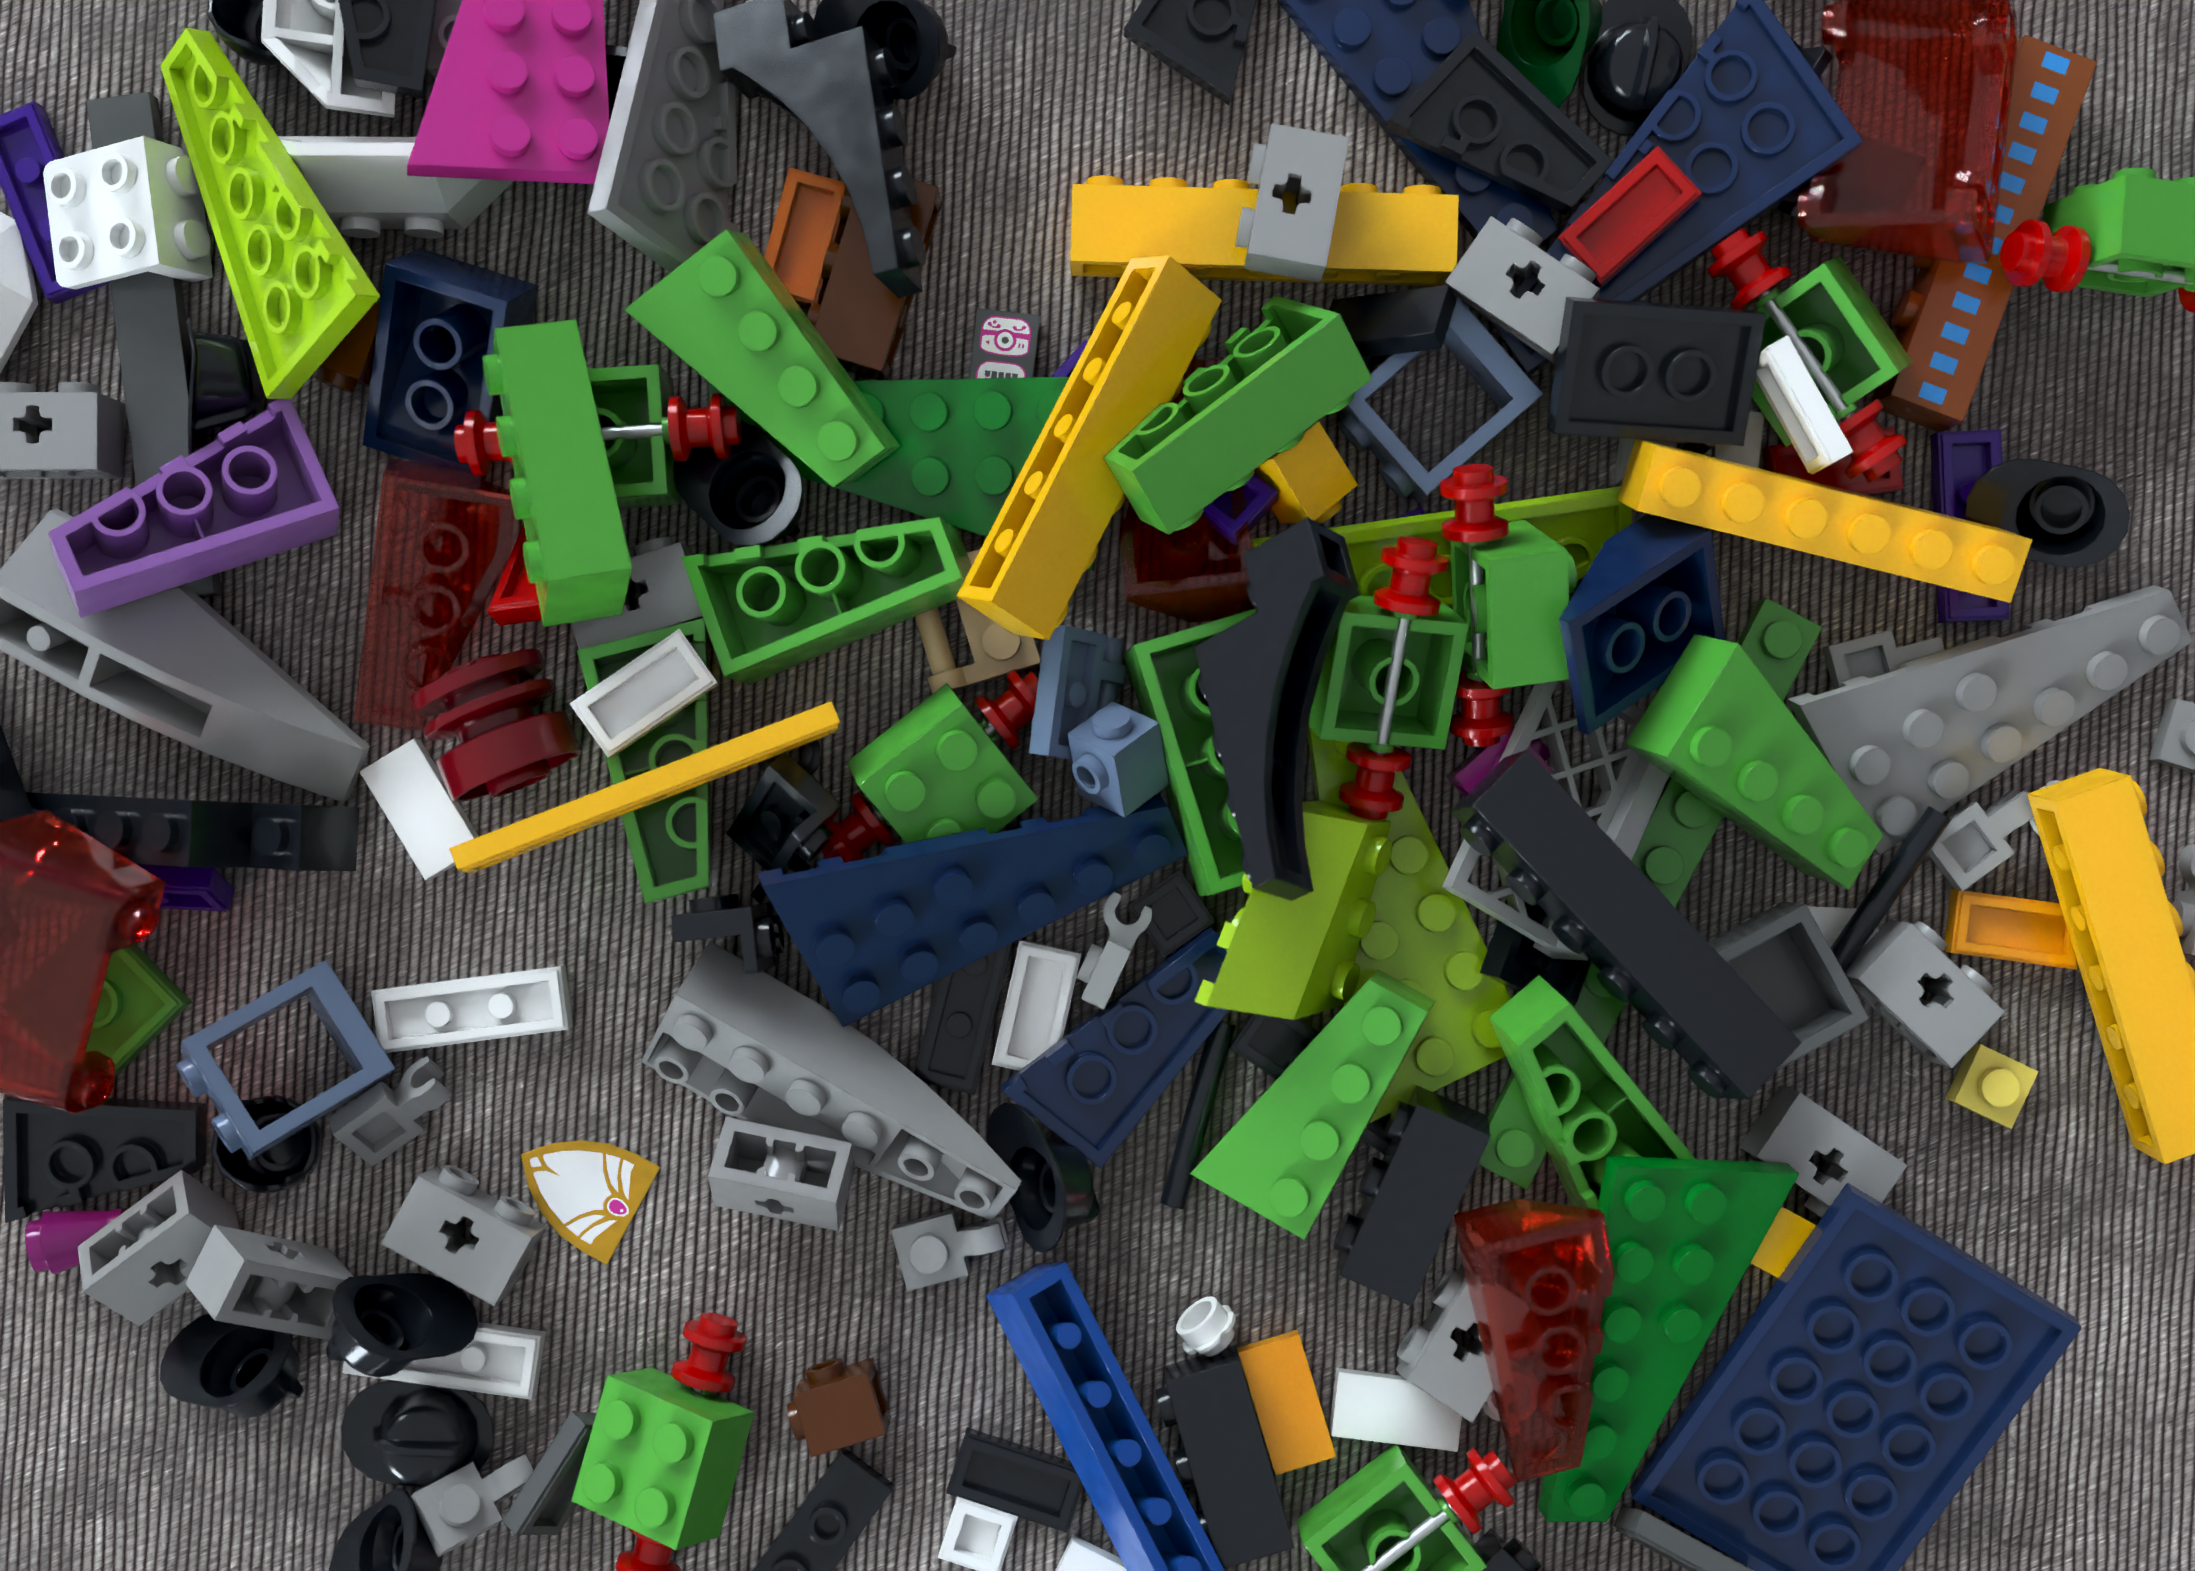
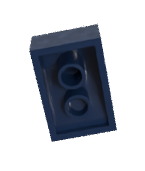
M422 248L386 262L362 445L479 483L486 480L487 475L475 476L471 472L468 463L461 464L459 462L454 444L455 426L457 424H464L465 414L468 410H481L487 422H496V417L503 416L500 395L489 396L483 369V355L493 354L494 328L533 324L539 285Z
M1646 514L1607 539L1559 618L1578 730L1589 735L1661 686L1694 634L1725 640L1710 529Z

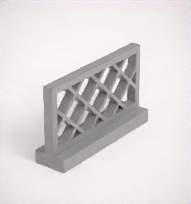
M1570 680L1562 681L1563 683L1571 687ZM1558 681L1534 684L1500 761L1507 756L1527 750L1531 740L1545 736L1555 770L1549 774L1558 781L1581 808L1573 775L1595 768L1601 787V794L1596 805L1583 810L1632 861L1669 777L1625 745L1645 711L1633 704L1617 715V717L1631 725L1621 749L1608 753L1601 727H1599L1589 735L1586 734L1592 759L1570 766L1560 731L1578 725L1577 718L1575 716L1560 722L1557 721L1551 696ZM1540 721H1541L1542 728L1537 729V727H1538V725H1539V723H1540ZM1463 839L1442 885L1444 889L1535 941L1533 947L1553 959L1588 960V957L1583 952L1581 954L1573 952L1555 936L1551 929L1554 921L1547 914L1542 925L1528 917L1524 901L1513 892L1506 882V876L1509 873L1497 861L1496 864L1502 881V887L1484 892L1467 882L1478 857L1482 854L1473 849ZM1506 896L1508 905L1498 899Z

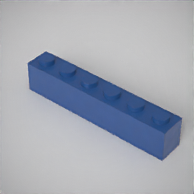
M1066 1261L1037 1263L988 1293L986 1297L1126 1570L1225 1571Z

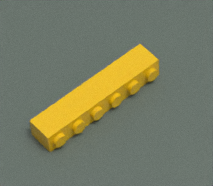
M1101 175L1087 178L1086 184H1072L1071 276L1122 277L1131 258L1171 256L1198 280L1446 285V279L1457 265L1459 195L1442 194V189L1434 185L1408 186L1403 189V193H1378V187L1369 183L1342 185L1327 266L1321 281L1314 282L1244 269L1247 248L1236 247V237L1242 207L1255 209L1258 189H1251V183H1247V181L1224 179L1214 182L1213 188L1187 187V181L1183 179L1162 177L1150 180L1149 186L1124 185V180L1119 177ZM1284 192L1282 212L1295 214L1297 208L1296 193Z
M1171 256L1130 259L956 595L1012 634L1049 640L1053 631L1065 619L1069 608L1068 602L1083 572L1094 562L1098 551L1097 545L1111 517L1121 508L1126 498L1125 493L1103 457L1158 405L1171 403L1178 396L1183 386V376L1194 354L1210 334L1211 321L1222 300Z
M1635 439L1617 501L1639 512L2008 603L2012 601L2032 543V539L2001 528L1643 439Z
M2097 768L2027 793L2132 1146L2165 1165L2195 1154V971L2185 961L2179 937L2183 934L2182 921L2175 907L2168 901L2161 876L2165 874L2163 857L2157 846L2150 841L2143 818L2147 813V802L2144 793L2139 785L2132 780L2131 775Z

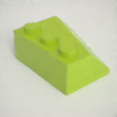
M1324 800L1303 801L1305 848L1314 891L1290 901L1253 889L1250 880L1244 872L1242 878L1243 890L1249 894L1246 905L1238 911L1232 923L1225 921L1217 946L1226 949L1227 954L1216 982L1212 983L1203 980L1195 1002L1207 1007L1296 1020L1343 1006L1344 1002L1354 993L1359 980L1360 967L1355 963L1360 940L1368 935L1374 922L1376 905L1375 902L1371 901L1377 877L1384 873L1390 861L1392 841L1387 837L1392 821L1385 819L1371 820L1350 813L1349 808Z

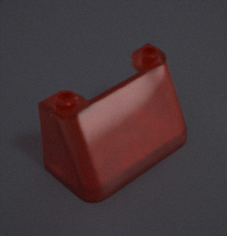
M1835 0L1833 5L1825 6L1822 17V38L1824 45H1833L1839 62L1834 100L1862 138L1863 143L1861 148L1825 172V175L1813 177L1810 189H1802L1800 191L1797 206L1798 225L1800 229H1806L1813 242L1954 263L1989 262L1994 243L2017 54L2018 29L2013 0Z
M48 810L0 822V1093L75 1114L95 1108L106 1102L115 1084V1064L112 1058L100 1051L86 1052L111 955L113 952L146 940L154 932L160 919L159 908L166 882Z

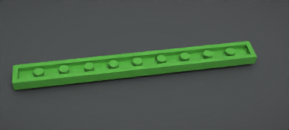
M1763 598L1758 601L1737 643H1739L1776 694L1784 702L1822 627L1768 598ZM1668 777L1632 862L1676 908L1723 815L1674 779ZM1591 962L1574 1009L1604 1045L1626 1002L1615 998L1601 985L1597 979V973L1600 970ZM1511 1071L1488 1115L1491 1137L1478 1165L1528 1190L1548 1151L1513 1071Z

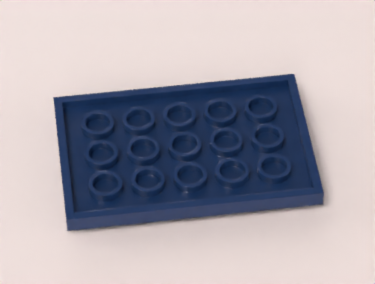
M1846 1183L1630 1486L1632 1498L1754 1571H1898L2082 1327L2073 1315L1851 1184Z

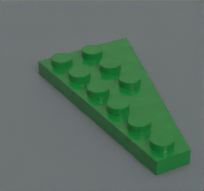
M1069 377L854 381L900 447L851 484L834 488L927 518L940 517L952 526L987 537ZM708 383L710 401V398L713 393L721 392L718 389H716L712 384ZM726 397L728 406L735 405ZM739 408L741 420L758 429L792 460L803 478L831 486ZM1094 562L1088 568V570H1094Z
M1607 1156L1538 1509L1547 1522L1608 1521L1798 1178L1799 1173L1788 1163Z

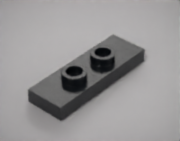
M842 1448L751 1571H833L892 1492L894 1484L848 1449Z

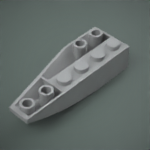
M58 508L50 510L1 567L0 650L128 719L209 755L340 802L350 798L370 746L186 584L80 618L55 561L48 533L74 518Z
M709 941L676 992L641 1060L642 1063L656 1070L663 1079L674 1084H680L707 1099L722 1113L736 1116L745 1121L851 1142L853 1145L854 1166L992 1221L1015 1194L1021 1183L1016 1174L958 1113L925 1082L877 1043L851 1025L843 1027L837 1016L831 1011L765 972L745 974L742 959Z

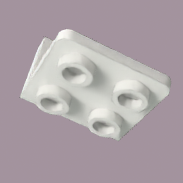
M140 136L50 161L45 166L43 177L56 280L60 286L80 289L147 271L192 283L213 278L210 256L211 241L207 231L204 202L186 149L146 136Z

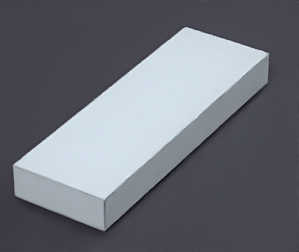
M566 965L371 991L376 1036L385 1053L573 1028Z
M478 1322L473 1341L462 1351L444 1357L414 1360L398 1373L380 1378L532 1400L537 1395L546 1331ZM344 1361L342 1373L373 1377L353 1369Z

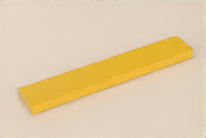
M832 701L453 846L449 850L457 870L472 874L838 732L840 727L838 715Z

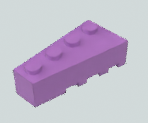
M277 399L268 404V410L244 424L241 421L218 433L217 440L186 458L180 455L159 467L158 474L132 489L125 487L48 533L55 561L78 614L82 618L337 535L340 508L292 400Z

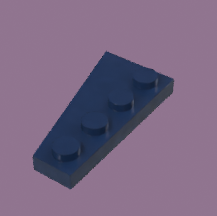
M1207 928L1108 1003L1104 1010L1100 1009L1000 1085L1002 1092L1068 1144L1079 1149L1086 1158L1101 1169L1230 1011L1207 1007L1195 1002L1203 980L1212 983L1216 982L1227 954L1226 949L1217 946L1220 935L1212 928Z

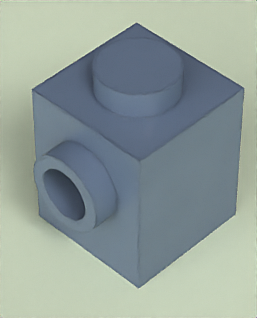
M1112 701L1067 734L1073 761L1072 772L1077 782L1079 796L1126 818L1169 785L1159 722Z

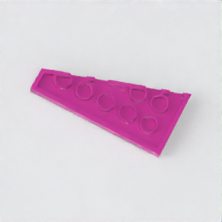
M462 0L407 164V176L595 184L610 123L603 0Z

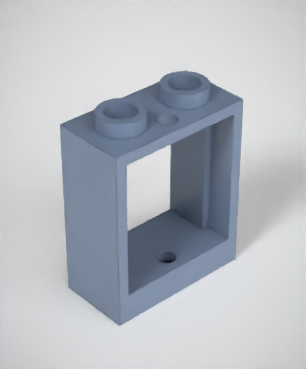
M1459 297L1456 299L1457 302L1446 333L1444 345L1500 407L1501 410L1428 473L1367 403L1372 396L1424 351L1392 354L1370 374L1372 380L1354 393L1351 403L1338 411L1342 419L1337 424L1344 436L1360 451L1368 447L1384 465L1379 470V473L1392 491L1402 499L1410 495L1417 504L1440 486L1442 480L1449 478L1453 474V468L1464 465L1543 395Z
M327 960L182 1040L180 1052L185 1059L176 1064L181 1077L192 1094L197 1098L207 1093L220 1115L211 1119V1122L226 1148L231 1153L242 1148L249 1161L368 1091L379 1082L388 1079L395 1070L394 1065ZM306 996L355 1074L259 1130L209 1050Z

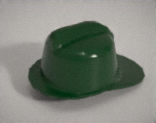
M1504 0L1503 17L1496 50L1558 108L1573 92L1581 71L1584 54L1590 50L1599 37L1603 23L1600 0Z

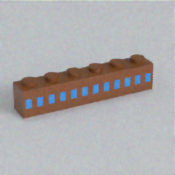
M2024 35L2004 53L1996 52L1989 61L1980 81V89L1987 91L1979 112L1974 111L1971 114L1959 137L1958 148L1965 150L1957 171L1953 170L1949 173L1937 196L1936 207L1943 209L1935 230L1931 229L1927 232L1915 255L1914 266L1921 268L1913 290L1908 289L1905 291L1893 314L1892 325L1899 327L1896 338L1913 363L1875 389L1871 402L1879 399L1884 406L1881 411L1936 432H1943L1964 422L2014 287L2007 280L2000 262L2002 245L2007 236L2022 222L2029 219L2039 220L2097 61L2028 35Z

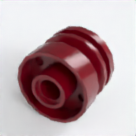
M532 648L480 657L447 671L441 678L424 686L411 696L410 702L417 716L444 713L424 726L422 731L426 739L442 740L458 737L461 743L441 756L436 763L452 802H464L490 795V798H495L523 789L547 778L552 774V769L567 763L582 752L566 712L555 711L534 714L532 708L547 699L556 689L553 680L547 678L525 682L543 671L546 666L540 650Z

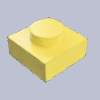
M1976 1043L1965 1054L1945 1099L2003 1127L2012 1129L2039 1071L1982 1044Z

